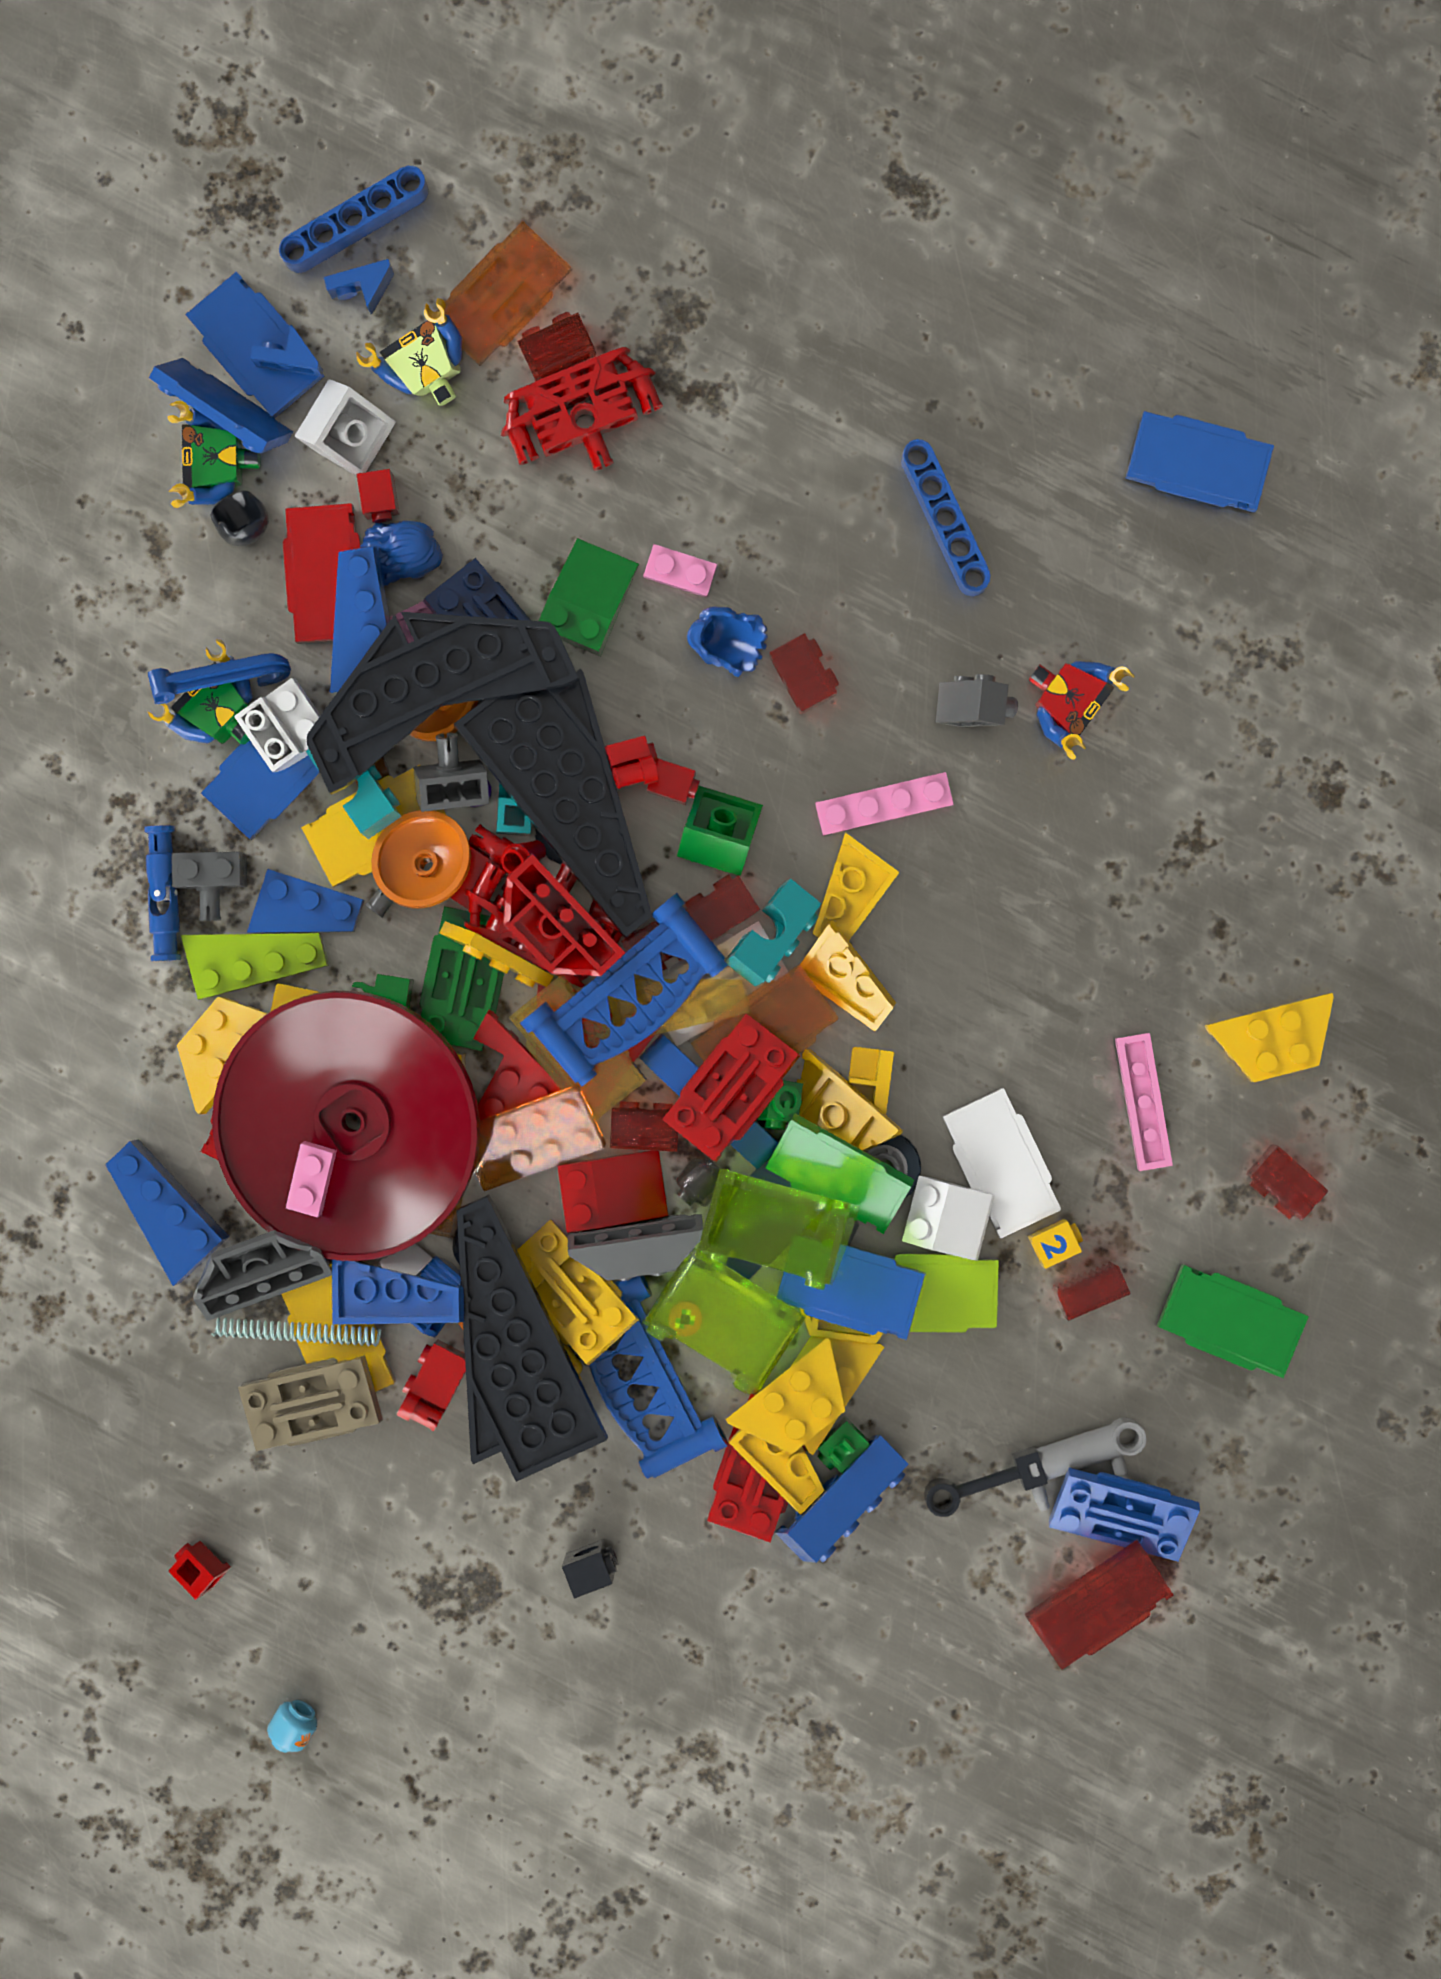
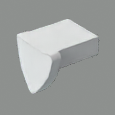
M415 1243L402 1251L389 1255L386 1259L383 1257L378 1262V1267L419 1276L424 1267L433 1258Z

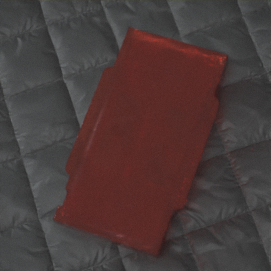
M1136 1540L1025 1613V1616L1062 1670L1085 1654H1095L1149 1618L1150 1611L1157 1607L1155 1603L1163 1598L1167 1601L1174 1595L1139 1541Z

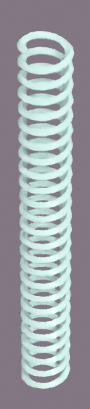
M218 1317L215 1332L211 1333L213 1337L218 1334L219 1337L225 1335L226 1338L230 1335L235 1338L238 1335L239 1338L245 1336L248 1339L251 1336L255 1339L258 1336L260 1340L265 1337L266 1340L270 1338L276 1340L278 1338L280 1341L285 1337L286 1341L292 1339L295 1342L298 1339L302 1342L305 1339L307 1343L312 1339L314 1343L319 1340L320 1343L326 1341L329 1344L332 1340L334 1344L339 1341L341 1345L344 1342L347 1345L351 1342L357 1345L359 1342L363 1346L366 1342L367 1346L373 1344L376 1347L380 1340L381 1329H378L375 1342V1328H371L370 1340L368 1341V1327H365L362 1340L361 1326H359L355 1341V1327L352 1326L348 1341L347 1325L344 1327L342 1339L341 1325H338L336 1339L334 1337V1325H331L328 1339V1325L325 1324L321 1339V1324H318L317 1334L314 1338V1323H312L308 1338V1324L305 1323L301 1338L300 1322L297 1324V1332L294 1337V1322H291L289 1336H287V1322H284L281 1336V1322L278 1321L274 1337L273 1320L270 1322V1331L267 1336L266 1320L263 1324L262 1335L260 1334L261 1321H257L254 1335V1320L252 1319L247 1335V1320L243 1321V1330L240 1334V1319H237L234 1334V1319L231 1318L227 1334V1318L223 1319V1328L220 1333V1318Z

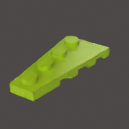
M321 933L181 935L198 1000L329 966Z

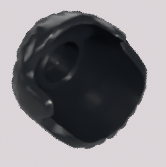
M244 490L223 499L211 510L210 514L219 535L228 544L233 546H246L256 542L263 536L269 524L268 512L263 503L251 492Z

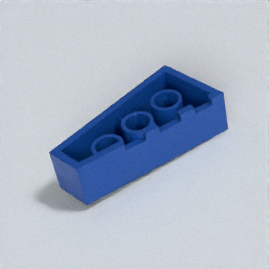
M875 1435L869 1439L870 1446L843 1471L844 1473L840 1477L836 1474L822 1485L825 1491L801 1515L797 1511L795 1512L794 1518L796 1521L789 1528L782 1524L775 1531L802 1561L817 1563L819 1560L821 1562L826 1561L836 1550L834 1543L842 1535L845 1538L848 1537L859 1526L860 1523L857 1519L866 1510L868 1513L873 1511L883 1499L880 1494L888 1486L894 1488L904 1478L905 1473L903 1470L909 1464L881 1435Z

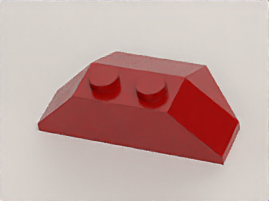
M532 853L506 877L503 924L551 974L602 976L625 954L623 949Z

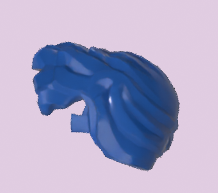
M404 520L390 524L375 523L373 527L366 529V536L363 538V543L360 547L377 545L384 586H388L389 583H394L400 578L423 577L439 567L443 558L440 545L433 537L434 531L428 525L416 521Z
M715 606L704 609L700 613L699 619L688 630L687 640L688 644L700 655L705 663L713 664L717 667L722 666L728 669L730 673H733L734 676L739 677L743 671L753 672L756 669L755 666L758 665L757 660H761L763 657L757 649H766L767 644L764 641L768 638V634L765 633L768 630L759 615L736 614L729 607Z

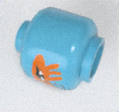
M300 1700L281 1704L267 1728L272 1745L284 1753L299 1752L304 1749L317 1729L318 1722L315 1717V1711L309 1704Z

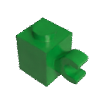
M377 974L375 987L369 986L364 982H354L352 987L361 988L365 993L388 998L410 1009L414 979Z
M845 1416L828 1432L818 1447L820 1453L817 1457L829 1470L836 1467L842 1473L870 1446V1442Z

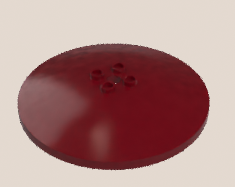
M334 990L303 996L279 1006L252 1025L240 1038L223 1066L214 1095L212 1128L215 1150L223 1175L238 1202L267 1232L276 1230L321 1249L326 1259L339 1261L376 1259L392 1255L421 1241L451 1214L464 1195L475 1170L480 1143V1117L476 1095L465 1066L449 1042L432 1024L404 1005L385 997L358 991ZM352 1112L360 1117L361 1126L358 1130H353L347 1126L345 1119L347 1113ZM304 1141L337 1150L322 1215L319 1217L286 1208L300 1144Z

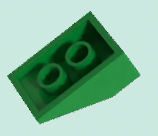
M577 538L548 596L538 621L551 623L558 631L563 642L601 657L639 563Z

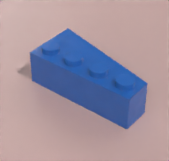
M377 545L344 550L338 553L330 693L340 690L390 621Z
M139 1139L129 1141L105 1164L172 1286L181 1283L210 1256V1253H213L230 1237Z

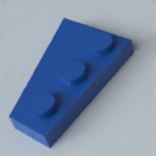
M267 869L247 933L355 932L365 900Z

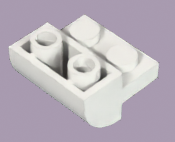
M290 678L266 697L258 698L234 717L272 772H279L308 755L306 753L309 749L307 734L321 715L296 678Z

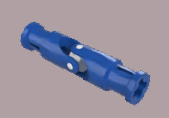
M171 825L144 827V832L148 834L149 854L146 855V873L150 884L148 889L149 933L153 934L154 954L150 956L151 961L181 960V955L178 954L177 933L180 932L177 888L172 887V833L175 831V826ZM157 901L170 902L169 908L164 915L160 913Z

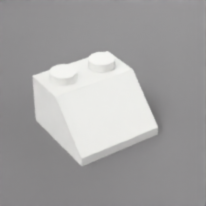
M328 379L295 437L320 455L357 476L356 474L367 472L396 421L349 386Z
M919 1176L902 1241L933 1251L978 1261L995 1195L940 1179Z

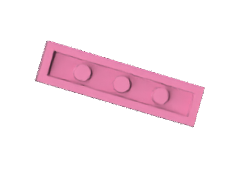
M946 772L815 803L822 836L954 805Z
M1150 1033L1115 1038L1138 1171L1173 1166Z

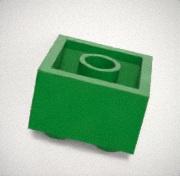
M699 785L684 827L677 857L741 876L763 805Z

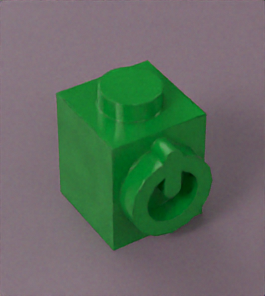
M783 1080L784 1086L776 1092L773 1100L758 1117L757 1121L766 1122L765 1128L785 1130L786 1125L790 1123L794 1114L799 1115L803 1083Z

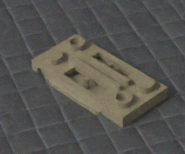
M365 1355L356 1357L353 1360L339 1362L336 1358H329L274 1371L268 1374V1378L244 1383L238 1387L256 1451L286 1444L292 1447L353 1433L357 1428L379 1424L383 1420Z

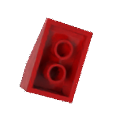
M659 1149L560 1163L557 1165L567 1233L668 1216Z

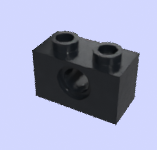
M604 1539L567 1552L562 1569L574 1599L613 1584L614 1575L617 1572L616 1566L619 1563L613 1547H606Z

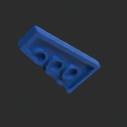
M332 1259V1325L464 1322L463 1287L358 1261Z

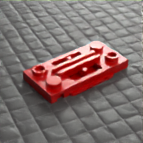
M347 503L285 508L287 538L283 540L287 608L290 613H293L295 642L302 644L333 641L338 553L361 547L360 536L356 533L354 505Z
M746 1013L729 1036L724 1037L684 1086L680 1092V1098L662 1120L717 1163L725 1148L730 1146L734 1140H741L773 1100L776 1092L784 1086L782 1079L796 1063L800 1055Z
M750 1392L748 1401L752 1399L756 1394ZM733 1426V1429H732L731 1435H730V1437H729V1440H730L740 1429H738V1428H736V1427ZM728 1442L729 1446L725 1449L713 1484L716 1494L707 1521L771 1543L779 1516L786 1512L789 1503Z

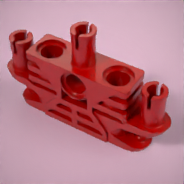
M621 347L537 380L534 383L510 392L504 397V403L509 404V409L506 413V425L501 430V436L509 437L519 465L528 464L524 454L525 449L531 462L539 458L527 430L533 427L545 457L584 443L593 465V470H601L603 468L598 455H601L605 467L614 463L602 435L638 420L636 409L633 407V402L627 388L633 386L644 415L652 413L648 399L651 400L655 411L663 407L651 379L656 372L651 368H644L638 361L628 356L631 351L630 349ZM621 362L627 367L628 372L618 374L616 365ZM526 403L529 411L520 416L518 413L519 404ZM573 407V409L571 410L570 415H569L568 412H567V409H570V408ZM585 414L591 415L595 419L594 423L589 428H581L576 424L580 416Z
M486 861V865L473 889L465 888V894L469 897L468 912L470 913V922L465 921L464 926L547 970L503 924L504 911L500 908L505 904L506 884L504 883L501 888L504 891L502 895L498 894L494 902L490 898L506 871ZM562 863L555 878L570 893L577 878ZM482 907L492 913L486 925L480 924ZM593 918L599 925H601L600 921ZM604 924L603 929L618 943L623 935ZM554 974L581 988L585 986L582 981L590 976Z

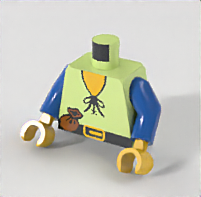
M437 298L436 305L440 311L433 312L426 303L424 315L427 321L381 350L380 354L382 357H377L376 348L372 343H365V348L372 353L370 357L364 358L358 352H356V357L361 366L371 367V370L388 385L405 394L424 396L432 392L438 405L442 406L456 397L448 380L461 372L459 363L462 360V335L450 316L445 315V301Z

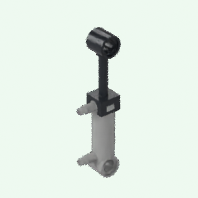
M1128 1417L1118 1418L1112 1424L1036 1449L1032 1446L1012 1453L1015 1463L1014 1467L969 1482L955 1485V1483L948 1479L935 1478L925 1487L924 1499L931 1513L939 1517H948L958 1509L961 1502L960 1498L1020 1479L1025 1491L1032 1490L1039 1510L1045 1511L1050 1506L1044 1485L1048 1484L1047 1480L1065 1475L1068 1468L1081 1470L1110 1460L1115 1476L1129 1479L1123 1455L1132 1456L1140 1453L1147 1441L1146 1433L1133 1419ZM1125 1429H1134V1440L1129 1444L1120 1443V1433ZM939 1490H946L951 1494L950 1500L944 1505H938L933 1502V1496Z

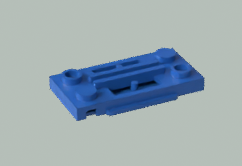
M237 271L185 314L204 336L202 342L245 394L247 396L254 395L273 419L323 378L255 366L250 359L252 345L263 346L264 342L279 344L283 346V350H286L290 326L262 293H254Z
M184 358L154 366L149 376V379L157 383L159 390L163 393L178 397L242 440V445L252 452L262 454L288 443L293 434L292 430L273 419L267 411L213 375L195 368Z
M1144 411L1141 416L1125 479L1155 486L1159 491L1219 507L1231 506L1255 513L1258 509L1274 445L1248 439L1244 432L1185 416L1175 415L1173 418Z
M249 741L244 745L240 744L219 767L221 772L201 794L244 835L252 840L271 819H277L320 772L308 755L284 770L272 772L253 743Z
M795 1234L776 1301L804 1309V1313L807 1316L871 1335H875L877 1332L890 1333L898 1336V1338L907 1340L926 1273L898 1265L894 1259L830 1240L820 1242Z
M1068 1468L1049 1517V1528L1179 1562L1200 1512V1504L1197 1501L1171 1495V1491L1168 1489L1104 1472L1095 1475Z

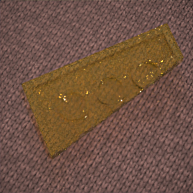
M635 978L636 995L640 1004L647 1005L651 1002L652 996L661 994L663 987L659 981L649 978ZM667 978L664 980L668 983H673L677 978ZM701 979L681 1007L650 1036L751 1012L743 979ZM608 996L616 1027L622 1026L626 1021V1017L630 1018L636 1014V1006L633 1003Z

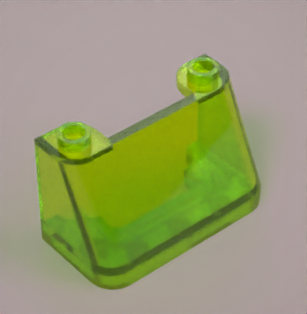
M720 1168L698 1248L708 1251L707 1258L725 1263L728 1257L752 1262L806 1278L804 1285L824 1290L826 1284L833 1285L860 1206Z
M694 1248L684 1258L680 1266L672 1272L642 1324L648 1327L646 1332L660 1341H663L665 1337L669 1339L675 1338L727 1370L734 1379L732 1385L741 1392L750 1395L751 1392L759 1393L797 1334L805 1317L787 1303L701 1250Z

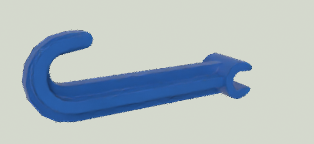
M269 653L170 673L169 670L164 668L153 669L148 672V678L154 703L166 704L171 702L175 698V694L255 677H258L257 683L259 687L272 685L289 677L291 666L288 659L280 654Z

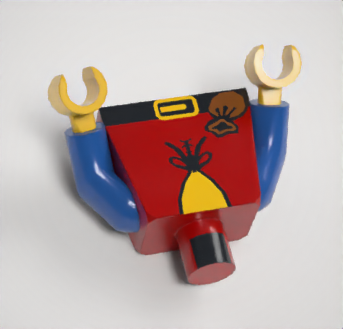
M1075 661L1071 664L1065 663L1057 675H1054L1039 664L1028 681L1044 691L1035 704L1038 708L1037 718L1044 735L1060 748H1064L1070 759H1075L1076 756L1071 749L1076 745L1086 749L1080 735L1115 688L1111 684L1114 683L1121 691L1126 692L1129 690V687L1121 683V680L1125 676L1135 678L1134 674L1123 666L1114 668L1098 662Z

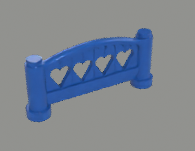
M678 893L674 894L652 913L653 918L659 925L628 950L602 976H597L555 1012L547 1002H544L520 1022L528 1034L531 1031L535 1034L575 1083L578 1082L581 1087L597 1075L593 1068L598 1063L623 1053L661 1027L686 1001L702 976L709 973L713 978L728 965L724 961V955L683 907L685 902ZM660 952L686 960L689 965L688 971L684 974H678L675 982H666L663 978ZM634 974L659 981L662 984L663 990L661 994L652 996L651 1002L647 1005H642L637 1000ZM608 996L633 1003L636 1006V1014L630 1018L626 1017V1021L622 1026H614L611 1023ZM582 1018L605 1024L610 1028L609 1037L600 1039L599 1045L596 1048H588L585 1045Z
M636 1276L626 1281H615L616 1286L622 1291L621 1299L639 1320L625 1332L615 1350H606L589 1365V1369L609 1412L629 1439L643 1452L644 1458L639 1460V1465L644 1476L647 1479L651 1477L656 1478L712 1449L718 1452L729 1445L725 1433L715 1416L704 1421L700 1420L641 1304V1301L652 1296L645 1276ZM616 1354L644 1357L630 1380H622L619 1377L620 1368L615 1367L612 1362V1358ZM638 1384L659 1388L645 1410H638L634 1406L635 1398L629 1396L627 1391L630 1385ZM654 1414L674 1417L662 1439L653 1440L650 1437V1428L643 1424V1417L645 1415Z

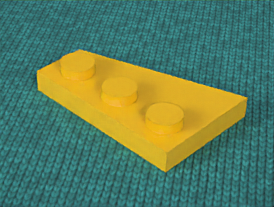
M831 920L794 972L799 978L873 1031L879 1028L896 1004L895 1000L833 920Z
M446 921L439 932L445 937L465 946L462 950L465 953L479 960L483 956L490 959L489 966L505 974L509 970L517 973L515 980L531 988L534 987L535 983L548 988L553 978V975L475 932Z
M739 1430L728 1441L800 1515L825 1491L803 1447H800L791 1454L743 1430Z

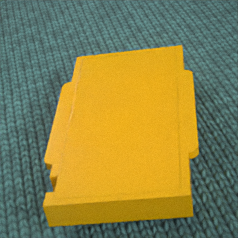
M413 768L395 778L386 776L378 781L383 790L389 787L400 802L396 809L401 816L409 812L421 810L416 800ZM356 793L329 806L326 810L327 814L301 827L332 887H336L358 874L365 876L372 872L371 860L373 849L383 831L381 830L370 839H367L360 833L343 808V805L353 799ZM442 809V810H433V811H438V812H441V813H443V814H446V812H445L444 809Z
M550 1219L517 1249L562 1343L570 1345L587 1365L592 1364L639 1320L621 1299L622 1291L612 1280L604 1279L568 1255V1237L553 1220Z
M332 1276L281 1294L290 1313L287 1318L288 1323L291 1325V1322H294V1337L296 1336L297 1324L299 1322L301 1323V1338L305 1323L308 1324V1338L311 1324L314 1323L315 1338L317 1326L320 1323L321 1339L325 1324L328 1325L327 1333L329 1339L332 1325ZM375 1324L334 1325L335 1339L337 1335L338 1325H341V1339L343 1338L344 1327L346 1325L348 1326V1341L350 1338L352 1326L355 1327V1341L359 1326H361L362 1340L364 1336L365 1327H368V1341L370 1340L371 1328L374 1327L376 1342L378 1331L375 1327ZM381 1338L376 1347L373 1344L367 1346L366 1342L361 1346L359 1342L357 1345H354L352 1342L349 1345L346 1342L341 1345L339 1341L334 1344L332 1340L329 1344L326 1341L320 1343L319 1340L314 1343L312 1339L308 1343L305 1339L302 1342L298 1339L296 1340L306 1364L329 1358H336L338 1362L343 1360L349 1361L365 1355L375 1392L396 1382L384 1356L386 1349Z

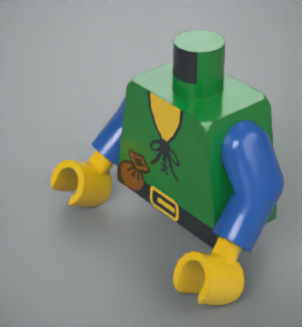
M183 401L169 404L180 410V417L170 415L167 416L168 420L171 423L186 420L187 423L182 424L183 484H176L169 490V492H178L182 497V500L177 499L171 502L174 508L182 507L187 502L191 505H214L233 493L235 487L242 485V469H260L261 454L248 449H242V440L196 409H189L188 405Z
M220 639L215 640L222 648V652L219 655L212 654L206 647V655L210 660L214 661L213 664H217L215 661L222 663L235 660L233 656H227L226 645ZM245 679L185 692L170 707L174 713L171 714L166 704H160L164 708L163 714L155 717L147 711L148 716L155 721H165L166 727L185 740L206 744L217 740L223 744L232 736L237 742L244 745L250 739L234 716L250 705L253 697L250 680Z

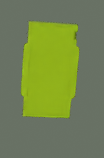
M897 1254L895 1258H891L898 1265L926 1273L910 1332L964 1333L968 1328H997L999 1260L978 1259L976 1261L950 1254Z

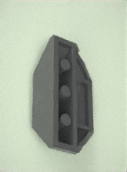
M685 1214L668 1215L626 1224L583 1230L580 1233H568V1255L606 1280L617 1279L619 1281H626L642 1275H664L667 1272L675 1271L704 1237L702 1214L691 1216Z
M273 1230L210 1253L193 1298L205 1319L209 1321L332 1276V1268L321 1249Z

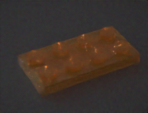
M579 1084L480 1120L479 1153L474 1173L484 1192L605 1148V1138Z

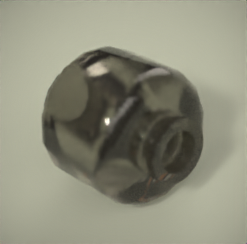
M705 1157L704 1160L694 1158L676 1177V1183L680 1187L677 1195L690 1207L694 1203L706 1207L724 1189L725 1182L722 1178L725 1176V1173L708 1157Z

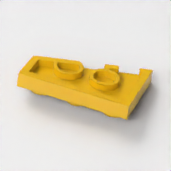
M846 832L821 905L819 917L812 933L817 938L820 937L831 920H833L849 941L899 874V871Z

